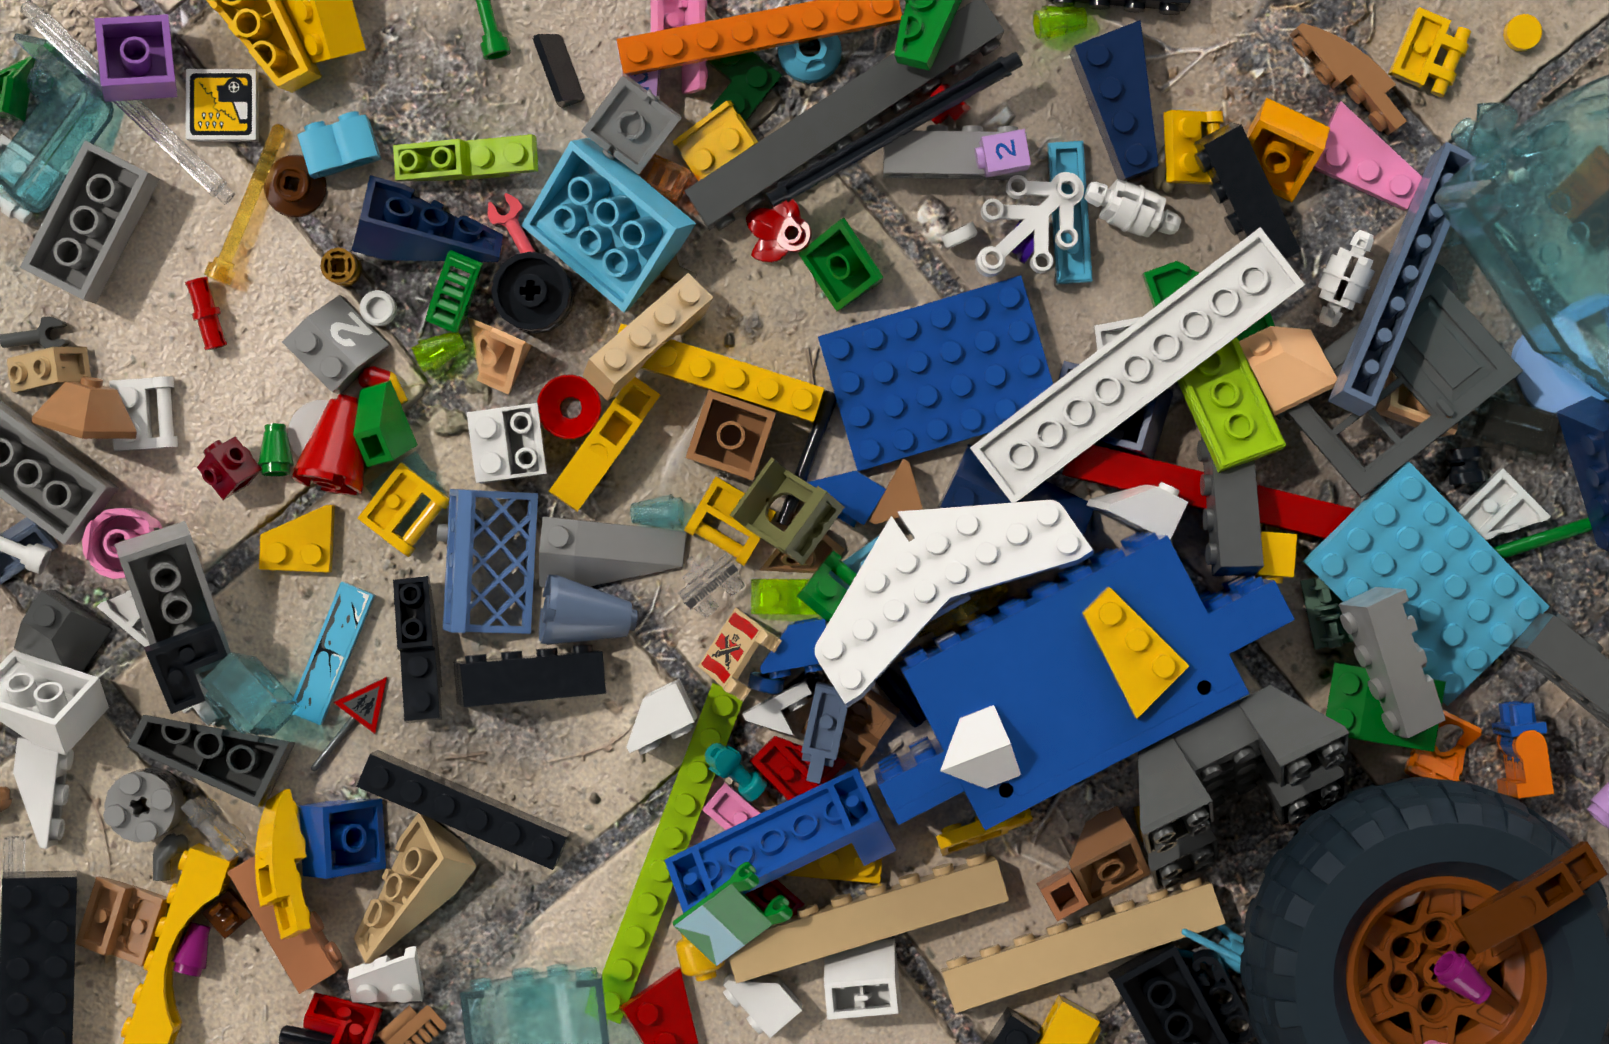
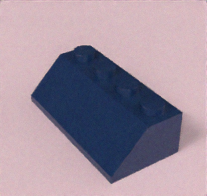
M968 444L938 507L951 508L1011 503V501L970 449L972 445ZM1044 481L1017 501H1057L1066 510L1083 536L1093 512V508L1086 506L1088 501L1047 481Z

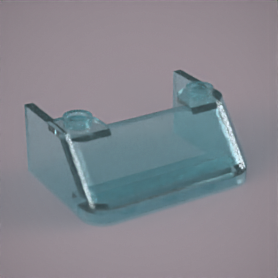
M16 33L12 39L37 61L28 74L27 84L30 92L40 103L0 155V196L23 210L39 213L44 211L56 197L84 141L86 140L94 145L112 120L114 108L112 102L104 101L103 92L47 39Z

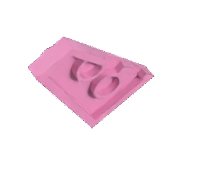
M1340 101L1328 124L1330 131L1325 149L1313 169L1403 211L1407 210L1422 176Z

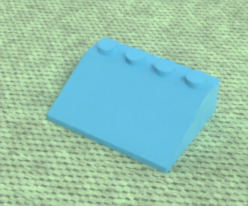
M590 138L572 140L521 226L625 313L629 311L679 252L696 223L617 158L611 160L602 152L603 148Z

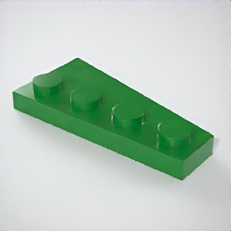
M905 0L904 15L901 16L894 54L897 63L930 71L962 0Z

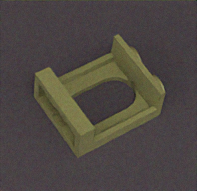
M771 457L747 492L739 500L730 516L747 530L803 566L845 507L827 491L819 486L815 488L786 470ZM782 495H791L805 504L784 532L771 524L768 512L771 504Z

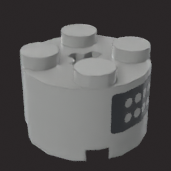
M156 767L139 769L125 774L116 780L107 792L104 804V820L123 839L137 843L150 842L173 830L183 818L187 803L186 796H183V791L180 787L182 785L178 778L170 772ZM142 799H147L146 806L149 807L150 810H144V804L141 803Z

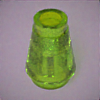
M1042 6L1041 10H1035L1033 13V28L1038 39L1044 38L1046 41H1050L1087 28L1088 20L1084 7Z
M448 332L417 340L418 344L411 347L423 373L429 370L434 372L458 355L460 351L466 349L459 332Z

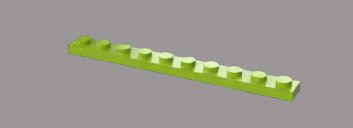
M715 682L711 685L587 1011L618 1024H621L624 1016L619 1007L630 1000L673 887L665 859L688 848L715 777V773L709 770L710 766L705 761V752L710 745L715 743L727 745L743 703L736 696L724 691V688Z

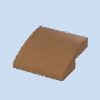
M870 690L862 699L848 707L837 756L860 770L897 717L900 708ZM808 721L801 731V733L804 735L806 733Z
M101 876L96 877L75 944L104 956L114 955L141 967L144 966L149 952L155 948L158 938L155 937V931L160 919L165 916L168 903H166L167 897Z

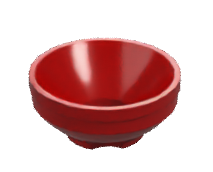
M561 375L553 378L542 388L537 400L540 422L543 427L551 434L564 439H576L589 433L596 426L602 410L601 399L597 390L586 379L576 375ZM570 397L577 398L582 406L581 413L575 418H566L561 411L562 402Z

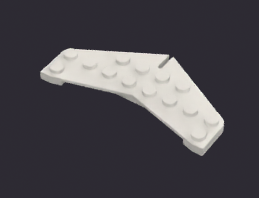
M1054 500L899 511L900 519L914 538L910 542L891 516L815 645V656L846 707L848 708L862 699L875 685L876 679L938 612L955 599L1057 567L1059 569L1071 567L1091 557L1093 549L1063 506Z

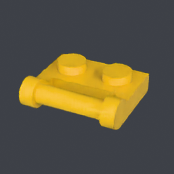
M1169 110L1163 112L1166 183L1212 185L1213 183L1208 172H1202L1195 160L1194 154L1197 153L1194 142L1202 138L1201 125H1206V136L1220 128V124L1224 123L1223 111Z
M400 462L357 519L401 553L410 557L416 549L414 547L415 543L442 508L445 510L448 508L449 497L404 463ZM423 494L426 495L431 501L404 536H399L394 531Z
M715 476L684 531L692 536L694 534L699 535L736 557L735 561L745 566L761 538L747 530L730 516L745 493ZM769 508L768 518L771 522L776 512ZM708 512L747 535L749 538L745 545H741L704 523L702 520Z

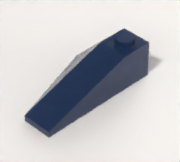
M372 175L369 176L351 251L383 260L445 261L448 252L452 250L479 262L499 261L503 234L468 216H460L458 218L444 211V204L433 200L431 204L414 195L415 189L405 184Z

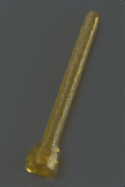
M275 124L271 128L219 257L215 256L213 262H208L203 275L231 285L236 273L233 271L235 264L232 261L285 135L283 125Z

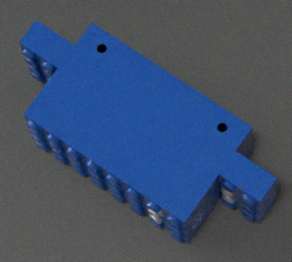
M1136 532L1120 541L1123 547L1114 550L1113 548H1105L1089 557L1090 564L1086 566L1074 565L1057 573L1060 577L1059 580L1050 583L1043 580L1026 589L1029 594L1022 599L1014 598V596L995 605L997 612L989 616L979 613L964 621L966 628L958 632H954L951 629L946 630L932 638L935 644L925 649L918 645L902 653L903 660L897 664L936 738L930 741L927 736L910 744L909 748L911 751L898 757L895 752L877 762L879 767L874 770L877 784L898 825L964 792L986 831L1250 694L1229 654L1295 620L1275 580L1262 579V577L1255 578V576H1234L1222 583L1224 589L1212 593L1208 590L1198 595L1168 535H1156L1155 532ZM1107 587H1110L1189 665L1138 719L1134 717L1121 688H1119L1113 676L1112 670L1082 615V612ZM994 705L1011 743L1021 775L986 789L941 772L940 770L959 718Z

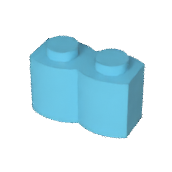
M358 111L348 112L338 117L339 121L326 125L324 121L314 122L306 125L304 132L297 134L309 175L313 179L326 177L381 160L370 119L366 114L359 115Z

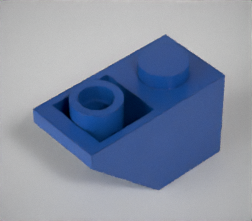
M858 471L807 482L815 488L819 486L841 503L845 508L837 518L853 528L857 522L865 525L886 490Z

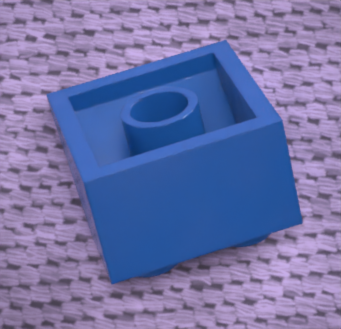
M382 798L325 801L299 805L300 831L305 838V852L307 856L302 859L303 876L329 879L386 869Z

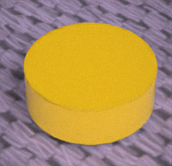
M1529 14L1515 16L1505 25L1503 31L1504 41L1508 47L1520 52L1534 47L1542 36L1540 22Z

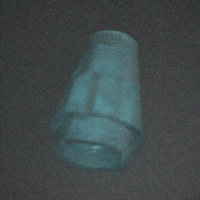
M673 494L632 503L630 509L631 521L633 524L674 529L675 525H683L684 522L683 500L681 497H674Z

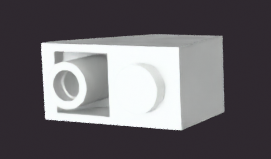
M729 974L724 978L723 986L726 988L723 991L724 995L733 1006L737 1008L741 1005L749 1014L746 1018L758 1034L764 1031L771 1038L802 1011V1002L780 977L760 976L737 984L733 974Z

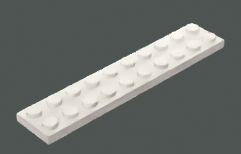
M1260 227L971 446L970 449L1011 503H1015L1301 289L1305 284Z

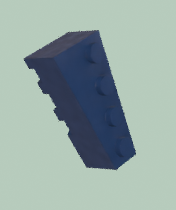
M1590 396L1556 413L1597 547L1609 552V403Z

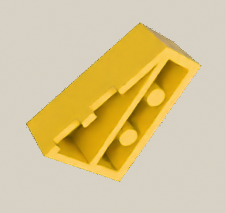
M282 0L312 63L366 50L352 0Z

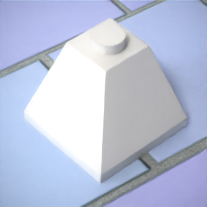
M1160 482L1158 487L1145 484L1091 498L1086 506L1139 532H1155L1156 535H1168L1171 540L1188 502L1177 497L1180 492L1178 489Z

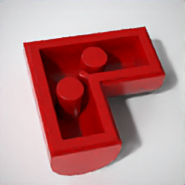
M315 992L304 1016L303 1028L333 1035L334 1038L331 1044H371L381 1020L383 1009Z

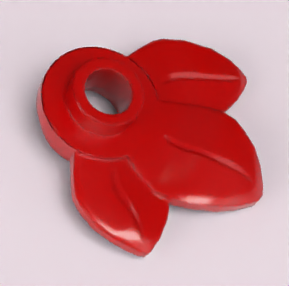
M791 199L788 203L784 201L776 207L772 205V209H756L746 216L749 230L754 236L759 238L751 253V256L758 261L778 262L788 252L802 251L811 241V227L801 218L800 207L794 199ZM797 228L798 236L790 240L788 238L789 231Z

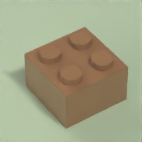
M708 390L685 458L754 481L777 414Z

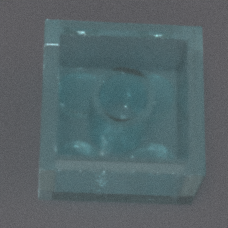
M230 652L200 682L208 690L206 693L208 700L219 709L224 708L232 716L229 719L230 723L242 734L274 736L302 707L294 696L255 656Z

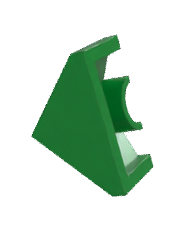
M36 53L0 70V118L25 122Z

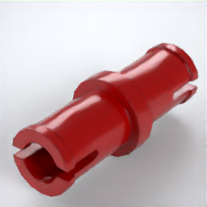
M208 277L196 278L185 282L194 309V313L191 315L193 321L198 322L205 351L226 346L227 341H225L218 317L221 311L219 307H215Z

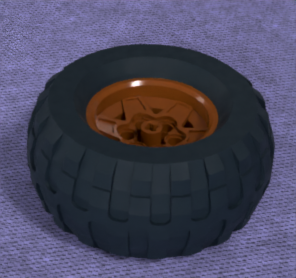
M1429 777L1404 778L1398 782L1379 786L1370 785L1357 789L1345 795L1342 801L1326 810L1320 809L1298 827V833L1289 841L1286 847L1282 850L1278 849L1263 872L1265 877L1257 896L1250 901L1244 923L1246 937L1244 951L1241 954L1240 972L1242 985L1246 992L1251 1025L1261 1044H1424L1429 1040L1448 1044H1609V910L1607 907V895L1601 880L1583 890L1584 895L1564 908L1479 954H1474L1469 946L1465 956L1492 989L1490 996L1483 1003L1475 1004L1473 1001L1441 985L1438 982V977L1434 974V967L1439 958L1449 951L1456 952L1457 945L1465 941V938L1454 922L1462 916V906L1472 910L1514 881H1522L1574 847L1570 838L1556 825L1526 805L1506 795L1473 783L1432 779ZM1419 903L1416 915L1410 924L1392 917L1404 908ZM1437 920L1439 924L1437 933L1432 937H1426L1425 928L1427 924ZM1405 937V949L1400 953H1394L1392 950L1394 941L1397 938ZM1371 950L1384 965L1368 981L1367 965ZM1494 967L1493 978L1491 979L1487 972ZM1396 974H1404L1403 985L1398 989H1391V979ZM1433 993L1435 996L1433 1005L1428 1009H1422L1421 1001L1423 997ZM1408 1012L1411 1028L1401 1026L1388 1018ZM1462 1014L1467 1016L1465 1019L1457 1023V1018L1459 1015Z

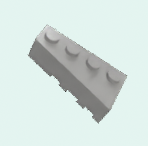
M1374 587L1340 603L1339 607L1342 612L1340 620L1346 632L1352 635L1356 645L1354 653L1357 661L1362 667H1365L1370 678L1368 687L1373 697L1379 700L1384 712L1381 716L1385 727L1393 735L1410 738L1445 721V716L1434 681L1428 674H1424L1423 671L1428 662L1425 651L1414 642L1412 633L1418 630L1415 619L1412 615L1407 616L1403 607V603L1409 601L1406 589Z

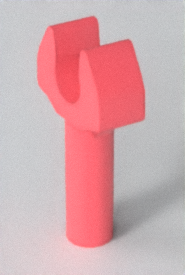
M505 193V199L510 206V211L506 215H500L495 205L489 202L488 218L494 226L502 225L507 228L520 253L535 252L518 221L520 213L524 211L520 201L512 195Z

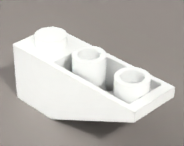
M22 736L17 738L13 774L39 848L47 849L57 845L58 840H61L64 834L65 821L61 819L62 807L66 805L69 797V785L65 783L67 770H70L73 764L74 752L71 749L66 755L36 746Z

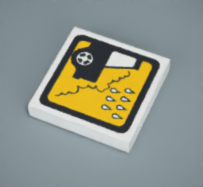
M186 69V140L259 142V71L256 69Z

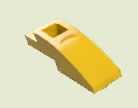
M634 376L620 390L548 492L578 512L661 395Z
M284 789L267 800L261 815L255 848V876L260 907L273 905L281 940L294 938L311 928L309 922L310 912L307 905H305L301 889L302 879L295 864L307 857L305 852L306 842L300 831L297 819L298 809L290 789Z

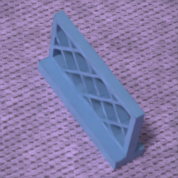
M450 489L443 630L451 633L531 634L538 493ZM476 497L489 498L497 508L484 522L475 513ZM496 498L508 500L501 505ZM516 499L528 500L527 515L517 523L506 509ZM502 513L514 528L499 540L489 529L488 525ZM476 521L479 524V527L474 531ZM525 524H527L526 532L522 529ZM484 530L494 541L495 545L481 557L473 547L474 539ZM519 532L526 540V550L515 558L504 544ZM501 549L512 563L497 575L486 561ZM473 556H474V557L476 558V560H477V562H476L474 565H473ZM524 559H525V568L521 565V562H522ZM483 566L494 580L479 592L472 584V574ZM517 567L524 575V585L517 592L513 593L503 582V579ZM499 584L510 598L498 610H495L484 597ZM471 591H472V592L474 593V595L476 596L472 601H471ZM522 594H523V603L519 600V597H520ZM481 601L492 615L482 625L470 624V610ZM514 602L522 610V626L509 625L500 616ZM497 619L501 625L491 624Z

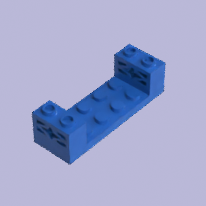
M855 768L665 859V863L682 911L685 913L727 882L736 869L744 862H749L755 867V874L759 878L757 886L750 890L742 891L746 894L850 843L853 844L864 866L897 850L858 768Z

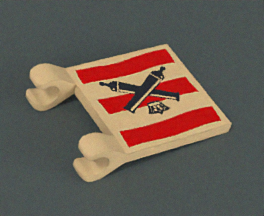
M735 607L698 667L721 685L724 691L744 702L751 689L737 680L759 644L775 653L782 640Z

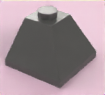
M45 590L40 592L23 617L14 649L21 653L84 673L113 628L58 591Z

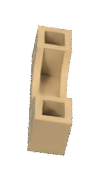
M687 273L589 358L583 377L608 401L634 378L640 368L660 347L676 335L682 336L705 316L713 296Z

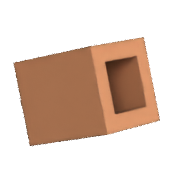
M1068 867L1036 883L1057 921L1089 905Z

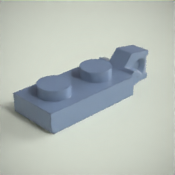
M821 682L816 683L801 751L803 753L802 760L810 762L806 781L818 784L821 781L824 765L833 767L834 760L837 758L848 709L834 686Z

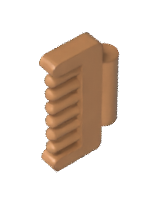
M409 1005L383 1028L377 1036L384 1044H413L409 1038L415 1044H425L416 1034L418 1032L427 1043H431L432 1037L422 1026L424 1025L434 1037H437L439 1031L429 1020L440 1031L446 1029V1024L430 1006H425L417 1014Z

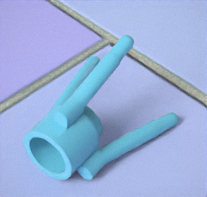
M1225 924L1216 928L1229 939L1223 938L1218 944L1188 929H1182V935L1217 952L1227 970L1231 969L1240 973L1241 954L1244 951V944H1242L1244 937L1233 932ZM1177 948L1183 958L1190 960L1195 953Z

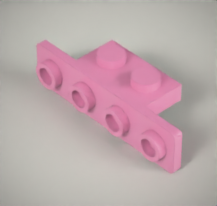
M650 0L651 32L705 22L707 0ZM706 61L682 66L683 94H692L705 90L708 79Z

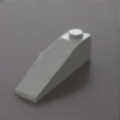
M543 517L539 548V587H545L548 574L559 575L591 587L682 567L687 532Z

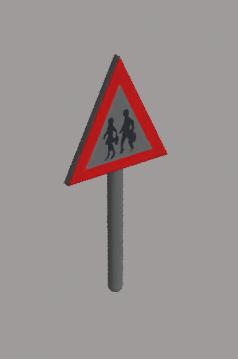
M387 677L333 702L351 717L311 766L312 771L319 769L356 721L375 734Z

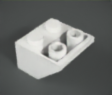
M538 403L466 412L476 483H491L547 474Z
M680 678L648 693L643 698L626 746L629 753L638 750L640 755L645 754L660 746L659 744L662 743L660 738L670 734L672 739H675L692 730L691 728L694 727L692 723L695 722L698 715Z
M895 938L878 940L825 957L824 989L827 1020L900 1013L902 1003Z

